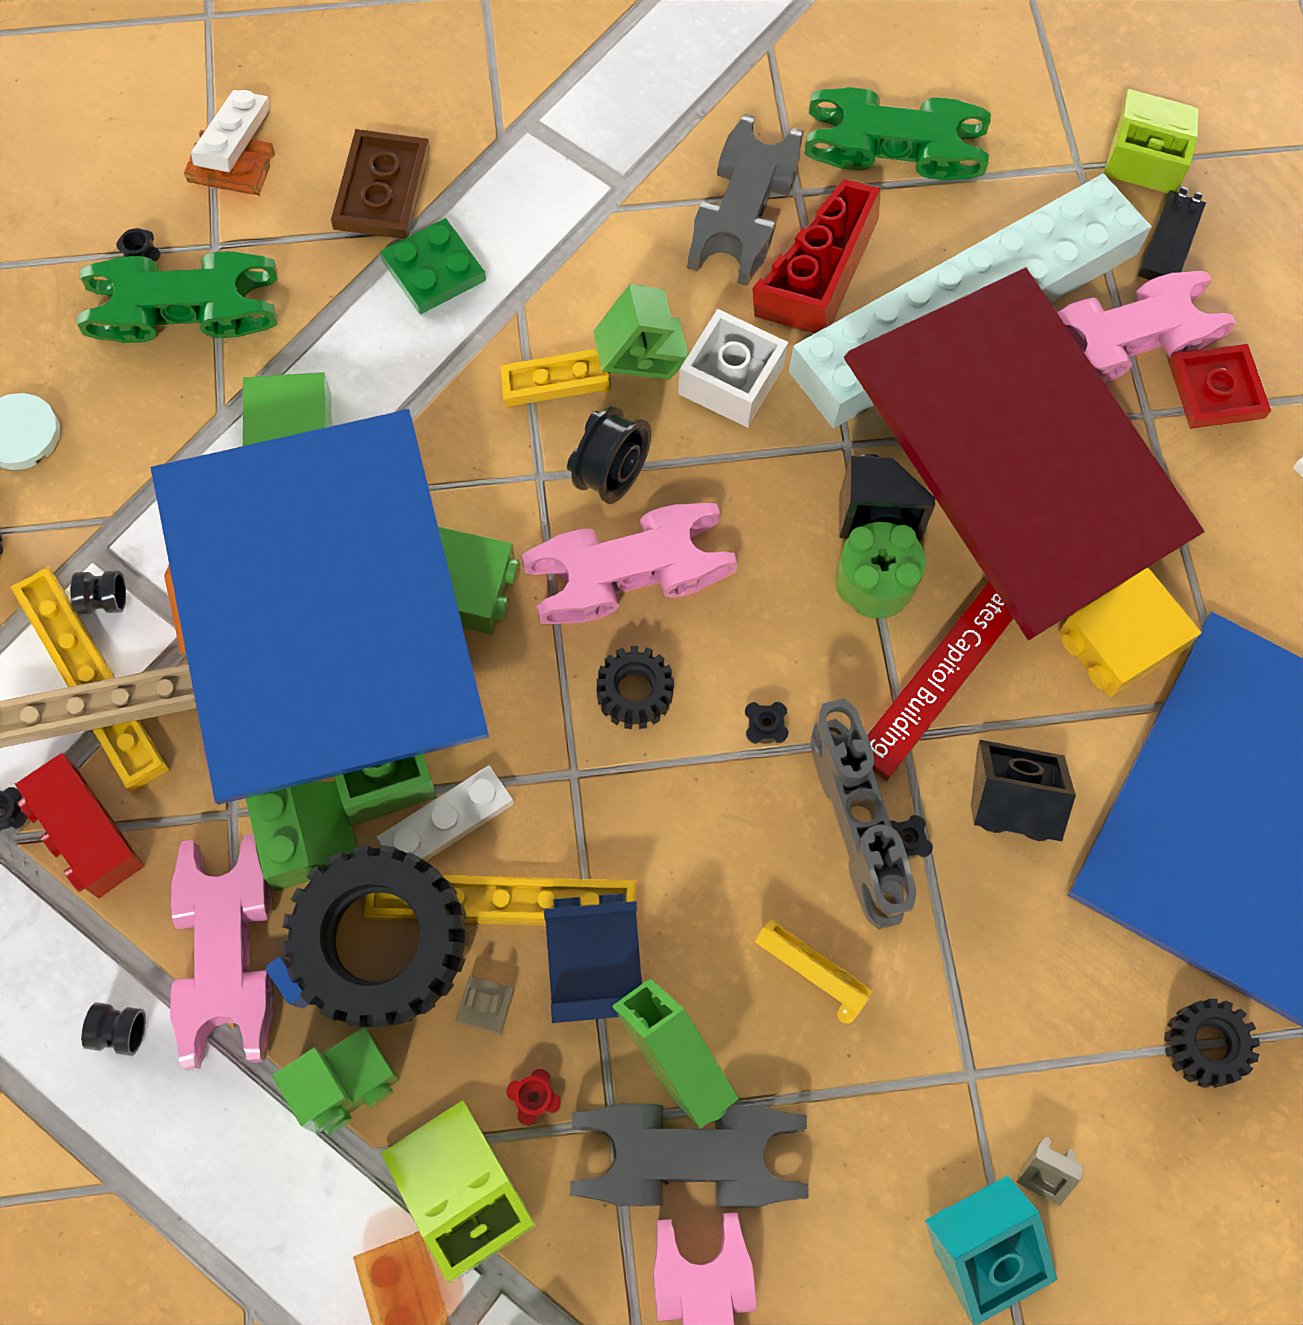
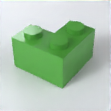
M629 284L593 330L602 372L670 380L681 368L688 356L680 318L671 317L666 293L663 289Z
M366 1027L361 1028L325 1053L320 1052L314 1047L271 1075L300 1126L317 1134L325 1130L327 1135L337 1132L352 1121L350 1113L363 1104L367 1103L368 1107H373L385 1100L394 1092L391 1086L399 1081L398 1076L380 1046Z

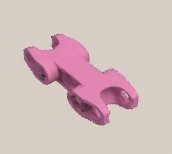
M1204 271L1170 273L1152 279L1137 290L1135 297L1138 302L1104 311L1097 298H1088L1071 303L1057 312L1104 383L1117 379L1129 371L1133 364L1129 358L1130 356L1162 346L1169 359L1173 353L1202 350L1229 335L1236 325L1232 314H1207L1199 311L1192 304L1193 300L1206 292L1208 284L1212 282L1209 274Z
M717 504L670 505L645 514L640 519L642 533L599 544L595 530L578 529L559 534L551 540L523 553L521 557L525 574H556L567 582L563 591L544 599L540 604L536 605L540 624L584 623L606 617L619 608L616 594L660 583L665 597L676 598L699 592L709 585L735 573L738 562L734 553L726 551L705 553L697 549L691 541L696 535L711 529L719 523L720 511Z
M254 834L243 835L237 865L229 873L218 877L206 875L200 845L195 844V840L181 841L175 872L171 882V915L176 929L194 928V978L176 979L172 982L170 1019L175 1032L180 1064L186 1070L201 1069L208 1035L217 1026L226 1023L239 1025L247 1061L259 1063L266 1060L269 1035L274 1018L273 980L266 970L250 972V922L271 919L272 887L263 877Z
M737 1212L722 1214L720 1252L713 1261L704 1265L691 1264L680 1255L675 1242L671 1219L657 1220V1248L653 1269V1282L658 1322L681 1319L682 1325H734V1313L756 1311L753 1266L744 1243Z

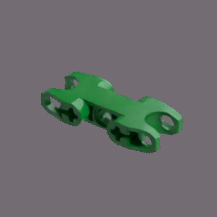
M853 87L823 89L811 93L808 114L818 121L835 127L817 129L807 133L804 154L815 161L850 170L868 169L874 164L875 158L916 162V171L920 176L945 181L975 178L984 175L986 172L989 154L982 148L966 144L961 140L979 138L987 134L991 123V113L982 107L957 99L941 97L925 100L921 104L920 110L881 106L880 97L872 90ZM829 102L837 108H823L818 106V104ZM968 119H977L981 121V123L976 125L966 124L962 122ZM823 143L831 145V147L820 149L815 147L814 144ZM960 161H976L978 163L967 166L960 163Z
M235 251L213 252L203 256L201 259V269L159 271V265L152 259L142 256H129L93 263L80 269V280H82L87 291L99 295L112 296L104 305L86 309L77 315V325L82 334L87 337L121 343H141L151 341L156 337L157 325L199 323L201 332L207 336L233 338L265 331L277 325V314L274 304L267 303L264 300L245 298L251 290L271 285L278 280V270L274 259L265 256ZM256 268L265 270V272H256L249 270ZM93 277H104L108 280H97ZM252 315H264L265 317L258 318L252 317ZM93 324H105L106 326H97Z

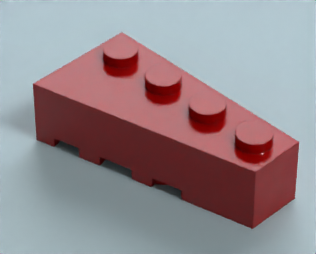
M847 179L842 180L816 211V218L807 228L803 227L795 236V243L786 254H780L772 264V270L765 279L760 278L753 286L755 317L814 334L833 323L879 220L880 188Z

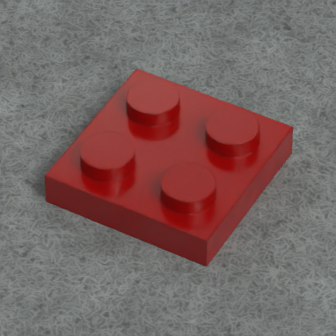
M1248 344L1173 353L1168 361L1190 429L1266 419L1271 412Z

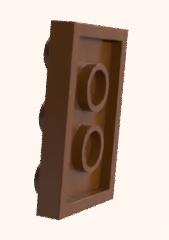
M355 129L331 217L333 230L398 239L409 237L430 151L429 139Z

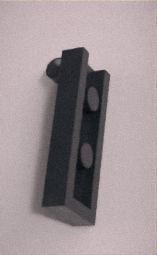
M1181 186L1178 192L1170 190L1140 267L1139 277L1152 280L1170 273L1182 272L1206 202L1201 201L1203 193L1195 191L1194 195L1189 197L1186 196L1189 188Z

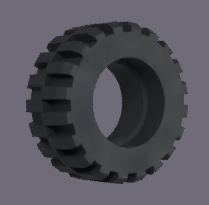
M366 845L355 847L353 853L345 854L339 852L329 857L330 864L323 869L316 866L307 875L310 882L304 890L297 887L290 899L296 902L292 915L285 913L282 928L289 929L288 941L281 942L282 954L290 958L292 967L287 969V973L291 982L300 985L302 988L300 993L302 998L309 1005H316L320 1008V1014L331 1020L345 1022L349 1026L385 1027L400 1025L412 1021V1018L420 1014H426L436 1006L435 1003L442 996H446L454 986L452 981L457 972L462 971L466 960L463 959L464 947L468 946L469 932L465 930L464 919L467 917L464 906L460 904L456 896V890L443 877L440 871L428 862L396 847L382 845L381 848H372ZM372 893H388L401 898L415 913L420 929L418 949L409 966L400 974L384 981H365L348 972L340 962L336 949L337 928L345 911L357 899Z

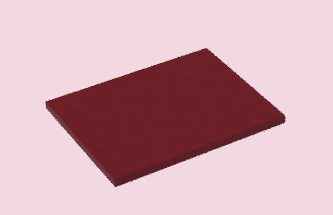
M1027 267L849 350L843 357L1028 641L1205 532Z

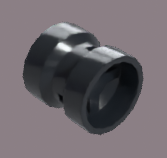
M105 571L101 576H94L91 572H75L70 586V596L74 611L77 614H92L96 609H103L106 613H122L126 605V585L123 574L120 571Z
M93 1003L86 1014L82 1027L81 1041L83 1048L102 1051L106 1047H113L116 1054L135 1055L141 1045L145 1031V1011L143 1009L126 1007L120 1012L115 1010L111 1004Z

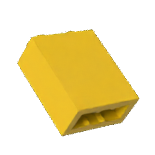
M1146 568L1071 615L1058 633L1062 637V643L1071 655L1077 656L1086 667L1092 683L1097 688L1104 690L1109 698H1112L1188 649L1202 632L1151 570Z

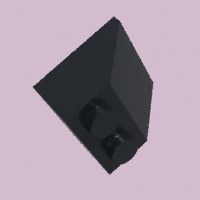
M871 453L851 456L839 494V538H848L852 530L866 524L888 522L896 525H907L912 528L920 542L935 508V497L893 458H884Z
M979 740L971 798L974 825L981 826L984 830L993 833L1008 831L1024 834L1026 837L1036 841L1050 839L1062 842L1076 797L1065 755Z

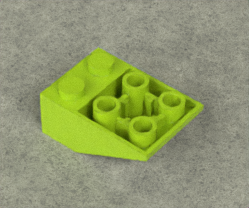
M1127 89L1104 174L1107 177L1168 194L1170 190L1177 192L1191 166L1198 138V108Z
M464 1100L381 1152L422 1238L448 1283L457 1281L537 1227Z

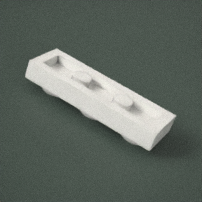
M233 90L192 149L193 165L230 172L270 111L269 97L253 94L247 90Z
M490 765L386 830L377 836V839L381 845L396 847L401 851L410 852L428 861L513 806L514 802Z

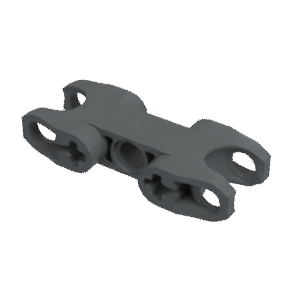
M748 114L741 118L727 137L720 156L717 176L729 179L730 182L721 205L705 200L702 201L694 219V232L687 264L688 269L698 271L710 255L728 253L735 257L740 264L737 283L748 286L766 259L775 232L776 221L762 218L771 192L787 197L790 195L797 176L800 147L804 132L803 130L793 128L783 142L774 145L764 144L753 135L755 116Z
M844 698L823 703L818 716V722L813 728L810 744L823 791L832 801L850 858L848 864L849 873L866 919L874 927L880 930L899 925L902 922L904 912H909L913 909L916 899V886L902 839L891 826L872 769L874 755L868 736L857 710ZM832 712H842L850 719L851 727L848 731L846 726L837 719L826 721V717ZM819 736L821 738L822 747L819 743ZM854 806L866 808L871 814L872 820L868 822L858 821L853 817L850 808ZM901 884L906 889V900H904ZM882 893L890 894L895 904L889 903ZM872 899L878 909L889 918H883L874 913L871 904Z
M620 1103L596 1110L572 1112V1127L582 1131H595L606 1135L615 1146L616 1159L614 1166L604 1176L571 1181V1197L595 1199L616 1206L654 1207L663 1206V1182H715L716 1207L759 1208L772 1203L809 1198L808 1184L774 1177L766 1168L763 1157L766 1142L772 1136L805 1131L807 1129V1115L782 1112L761 1105H731L726 1113L715 1121V1129H663V1106L658 1104Z

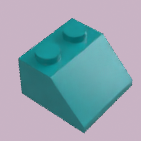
M1008 1175L925 1220L935 1254L973 1325L982 1323L1058 1280L1040 1213Z

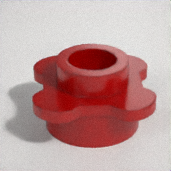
M535 1069L531 1076L522 1079L520 1082L514 1080L507 1087L506 1094L509 1099L514 1100L519 1111L517 1118L523 1125H532L537 1117L547 1112L551 1114L556 1113L561 1106L560 1097L553 1093L549 1085L550 1075L544 1069ZM533 1092L538 1094V1099L534 1102L529 1099V1095Z

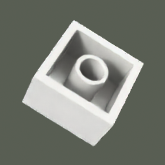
M717 309L680 368L678 394L748 428L784 368L788 342Z

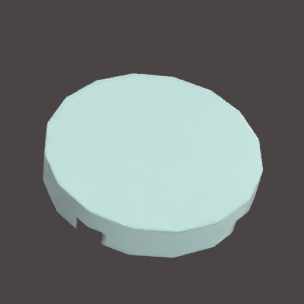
M26 393L5 395L0 398V467L9 470H19L37 465V460L41 459L44 455L48 457L55 450L60 439V422L51 406L38 396Z

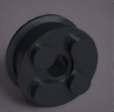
M609 406L601 412L594 411L586 422L585 433L578 448L572 452L567 462V470L571 472L573 485L579 490L591 488L599 492L601 500L607 504L619 501L634 484L645 463L651 444L652 431L650 424L642 419L632 422L624 418L622 410L616 406Z

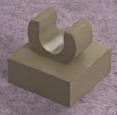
M469 976L456 1022L461 1025L502 1035L514 988Z
M1045 1137L1020 1167L1016 1182L1060 1206L1081 1181L1084 1166L1075 1161L1076 1157L1073 1150L1068 1149L1062 1155L1050 1148L1052 1139Z

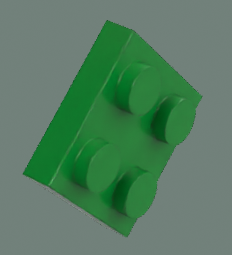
M447 218L380 251L383 263L420 315L486 281L484 269Z

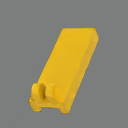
M597 348L500 365L503 400L507 407L598 391L606 392L612 388L610 372H602Z
M770 919L754 942L840 1001L842 1004L838 1009L837 1016L842 1023H852L869 1000V996L873 991L872 988L774 920Z

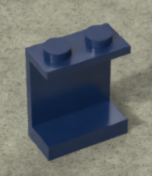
M626 893L599 895L598 905L581 906L580 897L553 899V908L544 909L552 1023L619 1017L612 1005L642 984L636 916L637 902H627Z

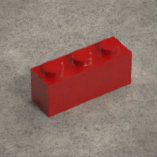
M62 752L15 783V786L23 796L17 802L19 807L32 823L39 820L44 827L46 833L40 836L43 843L56 858L62 854L70 866L64 870V873L78 892L86 889L99 899L145 867L78 768Z

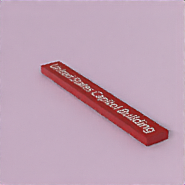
M990 582L987 583L868 733L867 736L874 755L872 769L886 781L890 779L1014 618Z

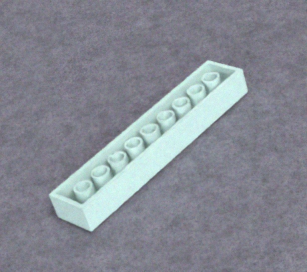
M1103 173L795 344L788 372L834 429L874 406L843 358L849 350L1027 267L1052 304L1136 256L1152 226Z

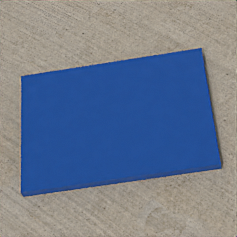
M409 409L150 467L214 801L218 805L490 738Z
M1211 611L1200 629L1202 633L1194 641L1067 896L1303 1027V658Z

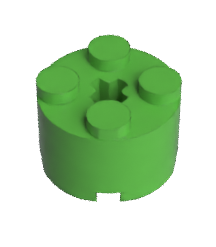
M874 522L852 530L844 544L835 573V584L841 599L856 608L857 613L869 618H887L898 614L913 599L926 568L925 553L916 538L914 530L907 525H896L888 522Z

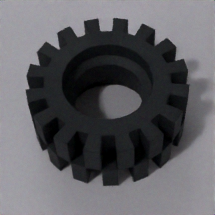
M631 646V652L625 653L624 648L616 650V657L613 658L609 655L605 659V666H600L598 670V679H596L598 705L601 704L602 713L605 717L610 715L611 722L615 725H618L621 721L624 722L625 729L632 730V724H639V729L647 728V722L651 721L655 725L660 721V715L663 714L665 716L669 711V704L672 703L674 678L671 677L672 670L669 664L667 666L664 665L665 658L660 654L656 658L652 656V649L646 647L644 653L638 652V646ZM638 674L647 678L652 687L649 696L638 702L625 699L618 690L619 683L624 677Z
M1213 998L1205 1001L1200 1000L1179 1010L1176 1013L1177 1016L1171 1018L1167 1026L1171 1027V1030L1165 1032L1164 1041H1170L1171 1047L1165 1049L1167 1057L1174 1055L1177 1062L1173 1063L1172 1067L1176 1072L1180 1070L1186 1072L1183 1078L1188 1082L1198 1081V1086L1205 1088L1210 1086L1214 1088L1242 1080V1076L1249 1075L1253 1070L1250 1064L1258 1062L1260 1054L1253 1052V1048L1260 1046L1259 1037L1251 1038L1250 1031L1256 1030L1253 1021L1247 1024L1244 1023L1242 1019L1247 1014L1242 1009L1231 1010L1233 1003L1226 1000L1218 1003V999ZM1202 1026H1213L1225 1036L1227 1053L1222 1060L1211 1061L1205 1058L1197 1049L1196 1034Z

